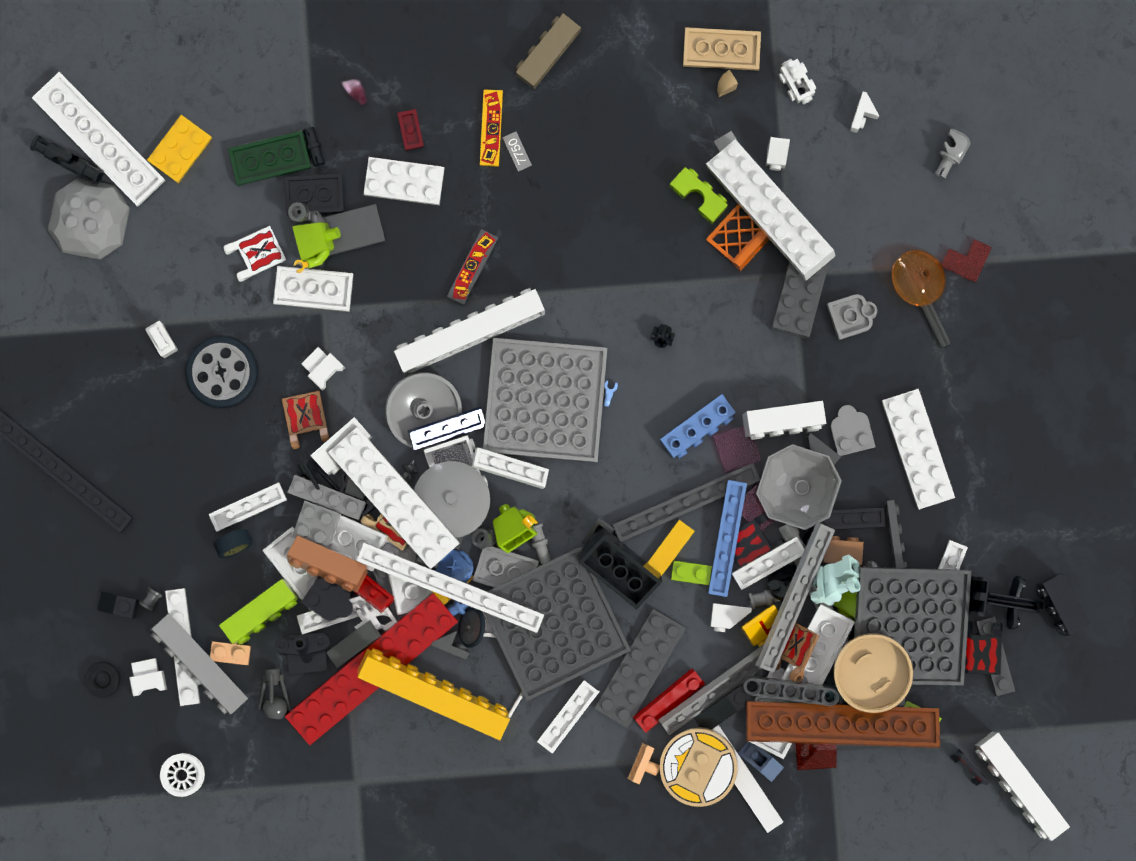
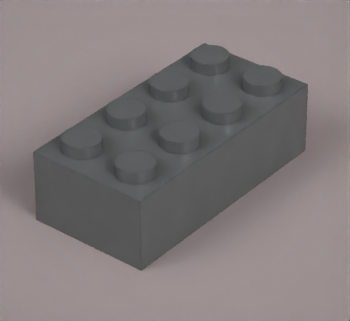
M790 262L788 263L771 330L808 340L829 263L824 265L808 280H805Z

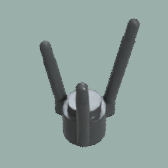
M279 669L265 670V675L262 676L259 710L262 709L266 684L269 686V702L273 703L274 686L279 685L278 682L281 685L288 712L292 710L284 683V675H280Z

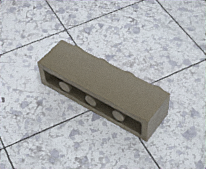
M562 14L560 17L557 16L552 21V28L548 32H543L539 38L540 43L537 46L533 45L527 53L529 55L525 61L521 60L515 68L517 70L516 76L533 90L581 32V27L565 14Z

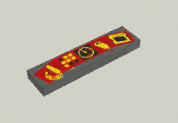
M481 229L447 298L463 306L465 305L498 240L497 236Z

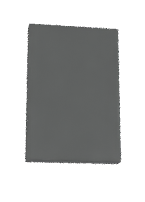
M376 204L323 217L330 229L338 227L341 234L340 238L333 240L334 250L330 251V256L386 242Z

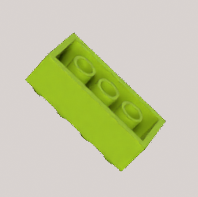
M281 579L219 626L232 644L242 645L250 639V634L262 631L266 627V622L269 620L273 622L282 616L281 611L284 609L290 610L297 605L296 600L299 597L285 579Z

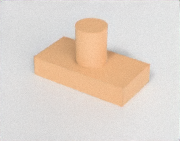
M642 743L628 776L629 780L640 784L644 772L657 775L660 765L649 761L654 750L653 747Z

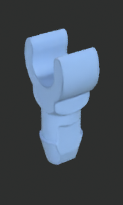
M608 381L605 382L604 406L608 407L610 405L613 392L618 387L617 383H615L613 389H609L607 387Z

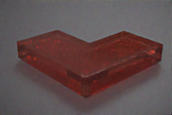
M974 239L967 256L948 249L941 267L976 282L992 247Z

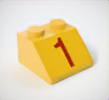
M774 605L769 606L740 627L752 646L758 645L760 647L765 644L778 613Z

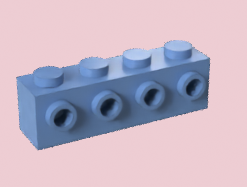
M721 394L662 437L660 442L673 459L675 457L680 459L688 453L686 449L690 446L695 448L703 442L702 438L705 435L712 436L719 430L717 427L720 424L724 423V425H727L731 422L736 412L723 394Z

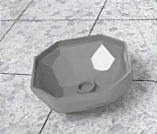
M76 178L55 193L47 230L62 253L101 260L123 245L130 207L115 185L101 182L95 185L91 180Z
M792 444L768 456L756 494L768 518L807 530L815 526L817 522L820 523L830 518L842 480L830 456Z

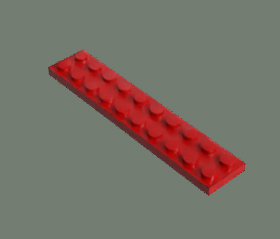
M432 592L386 630L378 639L368 645L285 715V718L305 741L311 745L380 688L358 678V668L367 649L371 651L373 648L383 653V656L390 658V656L395 657L401 661V664L406 666L428 648L433 641L439 639L457 624L458 620L436 594Z

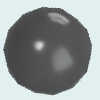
M273 697V703H270L269 699H267L263 705L264 715L272 719H283L287 713L286 702L280 697Z

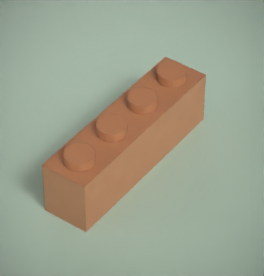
M298 535L287 554V561L292 567L302 568L312 576L318 575L328 583L341 585L343 589L349 592H358L367 575V565Z

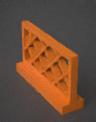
M738 204L707 237L706 241L741 271L770 239L760 228H754L753 220L749 216H740L739 210L741 206ZM751 219L752 229H740V220ZM730 220H738V229L727 230V223ZM752 232V239L749 242H741V233ZM738 233L739 243H728L727 234ZM717 234H725V244H717L712 239ZM739 246V253L735 258L728 254V247Z

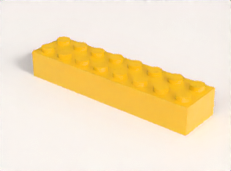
M373 648L372 651L366 650L358 668V678L501 740L510 721L509 713L505 706L498 703L493 705L489 703L487 698L480 695L477 698L471 695V692L465 688L459 690L453 687L454 684L447 680L441 682L436 679L435 675L429 672L423 674L413 665L408 664L405 666L395 657L390 656V658H387L377 649Z

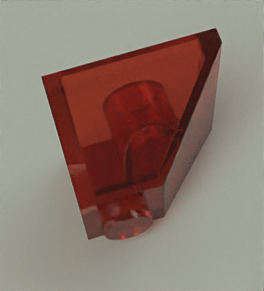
M795 743L797 770L836 768L837 746L835 744Z

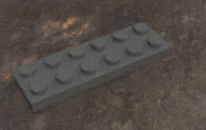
M652 609L632 643L631 651L626 653L594 709L628 728L633 720V716L636 715L686 628Z

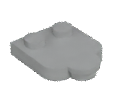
M858 294L826 304L838 341L868 331L872 327V319L877 315L876 305L866 301L863 296Z
M850 405L841 407L838 411V417L830 425L837 454L843 456L875 448L867 415L857 412Z

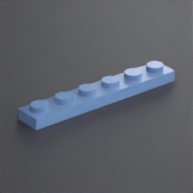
M728 480L708 594L728 596L747 487L745 482Z

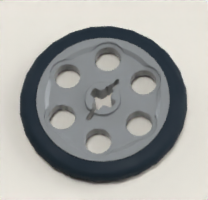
M216 336L202 341L190 353L185 368L186 382L192 394L202 403L217 408L234 406L248 397L255 386L258 372L256 360L250 349L241 341L228 336ZM224 348L231 350V356L227 359L221 357V350ZM207 353L213 357L210 364H204L202 361V357ZM218 361L222 369H226L223 376L225 382H223V378L219 374H216L219 371ZM238 361H242L245 364V368L241 372L236 371L234 368L235 363ZM201 372L208 374V380L204 383L198 381V375ZM232 380L240 381L241 385L238 390L230 388ZM215 385H219L222 388V392L218 396L213 395L211 392L212 387Z

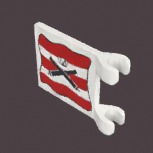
M270 226L224 246V251L227 255L239 249L248 269L237 273V278L240 282L286 261Z

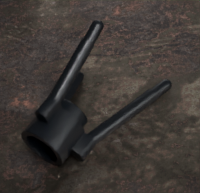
M309 458L298 464L300 477L304 479L310 477L316 490L320 489L313 476L317 473V470L336 491L340 492V489L319 467L317 462L313 463L312 459Z

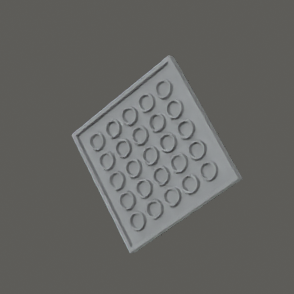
M493 338L483 449L497 454L598 462L607 348Z

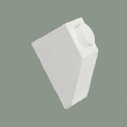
M770 138L766 157V166L770 167V170L780 171L781 168H785L790 139Z
M713 603L710 627H714V631L725 632L726 629L732 628L751 613L752 608Z

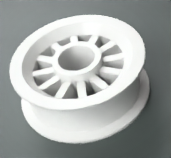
M187 753L171 756L164 762L160 771V780L164 789L178 797L195 793L202 786L205 777L204 767L200 760ZM181 769L187 773L185 780L178 778V772Z

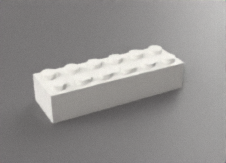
M992 731L974 745L977 748L975 751L977 756L989 764L987 769L993 776L999 777L1001 780L998 782L1005 792L1011 793L1012 797L1010 799L1017 807L1019 806L1024 810L1022 815L1029 823L1031 822L1036 826L1034 830L1040 838L1053 841L1070 828L998 732Z

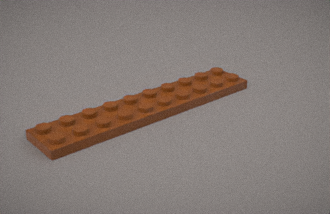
M747 701L746 741L939 748V708L894 707L884 712L869 713L860 711L851 705L826 706L807 703Z

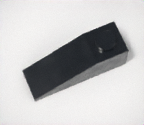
M741 684L694 717L700 727L713 729L744 708L747 701L754 700L745 692Z

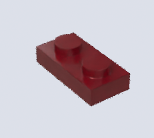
M416 109L397 113L405 151L424 147Z

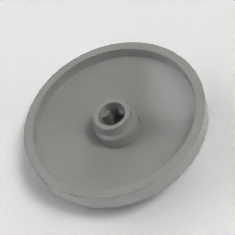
M430 372L413 373L401 379L391 389L385 404V418L390 431L400 442L409 447L412 446L408 430L462 413L461 400L454 386L445 378ZM444 440V441H441V442H438V443H435V444H432V445H429V446H426V447H423V448H420V449H428V448H431V447H434V446L443 444V443L446 442L447 440Z
M457 461L438 463L427 469L415 485L414 491L455 538H461L473 533L482 525L487 517L490 508L489 488L482 475L470 465Z

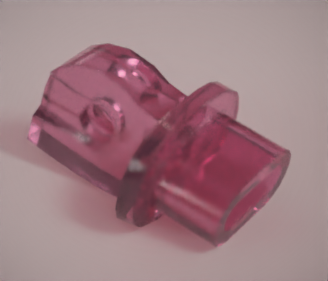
M357 79L343 82L345 90L354 100L359 101L361 105L367 102L365 89Z

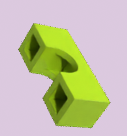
M685 167L670 183L669 187L682 199L689 193H699L703 197L704 203L698 209V213L712 225L727 208V200L721 194L716 195L712 191L713 187L708 182L699 180L697 178L699 175L690 168L688 170Z

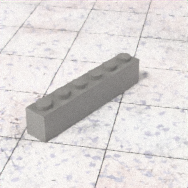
M170 613L150 629L153 632L151 634L153 639L157 643L162 642L166 646L164 649L170 657L175 656L179 660L177 663L184 672L188 670L192 674L190 677L197 686L201 684L206 689L204 694L210 700L214 698L218 702L217 708L223 714L228 713L231 715L248 699Z

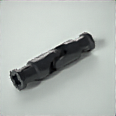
M37 135L31 143L30 150L38 151L48 160L61 165L82 178H88L93 184L98 185L104 175L103 169L91 166L90 162L54 143L43 140L40 135Z

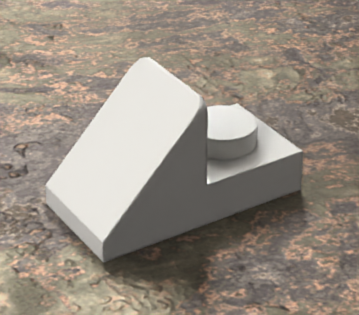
M862 92L850 128L852 132L857 133L859 128L863 129L866 121L863 115L873 119H878L879 117L867 92Z

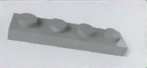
M294 475L287 493L360 520L366 502L318 484L320 489L316 490L312 481Z

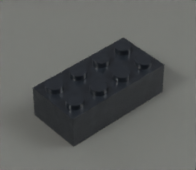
M604 527L578 554V563L636 610L662 583L661 574Z

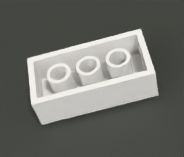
M823 401L753 410L742 414L745 437H751V440L762 439L767 434L770 437L781 436L784 432H788L789 435L799 434L803 432V429H807V432L819 431V429H822L821 426L826 424Z

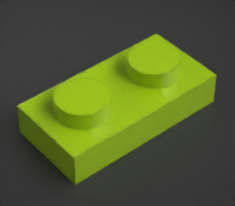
M673 561L671 580L709 585L712 566Z

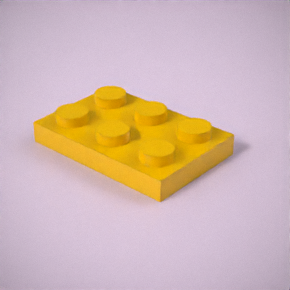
M180 115L147 161L179 183L212 140V137L183 115Z

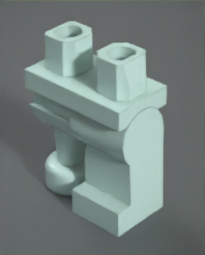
M846 555L839 562L827 564L824 567L820 566L812 583V586L818 587V590L811 593V600L816 604L824 602L830 606L836 601L839 602L843 593L847 591L851 593L860 591V583L857 579L860 577L859 562L850 555Z

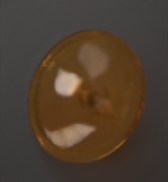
M910 250L905 252L896 260L892 269V281L897 293L910 304L917 306L932 304L944 292L946 285L944 269L941 263L926 251Z

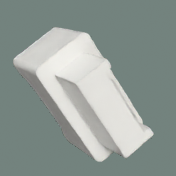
M158 321L146 328L147 334L161 357L166 358L178 351L162 322Z
M319 347L302 363L310 372L308 377L322 391L326 388V381L336 371H343L345 369L331 353L327 356Z
M156 658L131 663L134 677H129L133 696H139L144 690L154 688L160 691L167 690L164 671H159Z

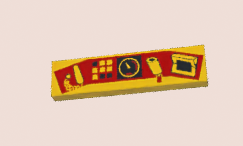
M484 90L480 166L499 167L503 90Z

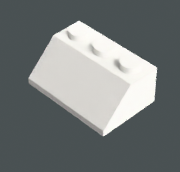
M355 417L310 455L328 475L331 473L335 475L342 469L328 452L350 432L358 427L369 440L372 438Z

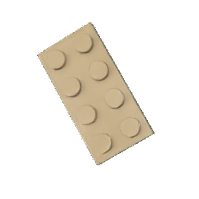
M685 28L683 67L759 71L761 32Z

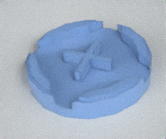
M452 550L439 562L435 571L466 583L472 576L473 562L464 551Z

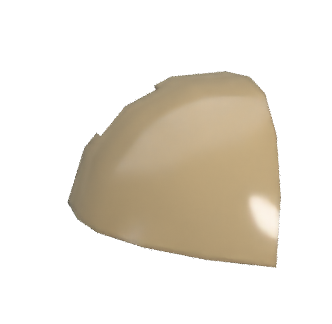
M730 70L725 72L718 82L717 92L719 97L737 88L738 83Z

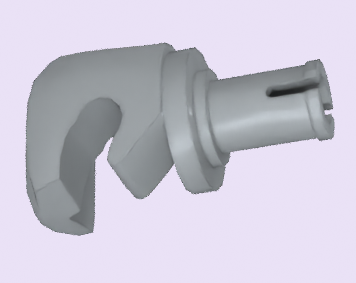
M950 129L948 136L954 140L956 146L950 147L947 142H944L945 151L941 150L939 153L942 161L935 174L937 176L941 174L943 179H946L953 164H960L971 144L965 134L955 129Z

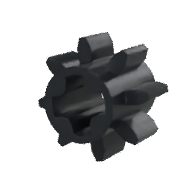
M661 324L659 327H654L650 339L654 340L655 346L665 348L667 345L672 346L675 333L672 332L671 327Z

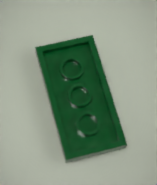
M302 130L228 148L237 186L311 168Z

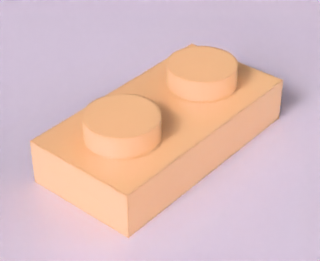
M212 641L210 658L216 662L249 665L251 646Z

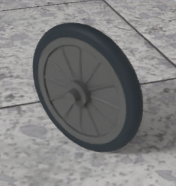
M470 607L465 610L466 614L460 618L458 633L461 643L465 647L473 648L483 638L485 619L481 610Z

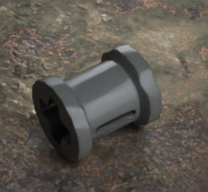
M148 587L147 593L138 603L153 612V606L163 595Z

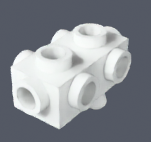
M789 59L782 63L783 67L780 68L781 73L778 75L782 84L788 85L790 90L787 93L792 101L796 100L797 104L800 102L806 104L813 100L812 96L815 94L816 86L813 80H809L805 74L807 69L803 62L800 63L798 59L794 61ZM798 89H804L805 93L799 94Z

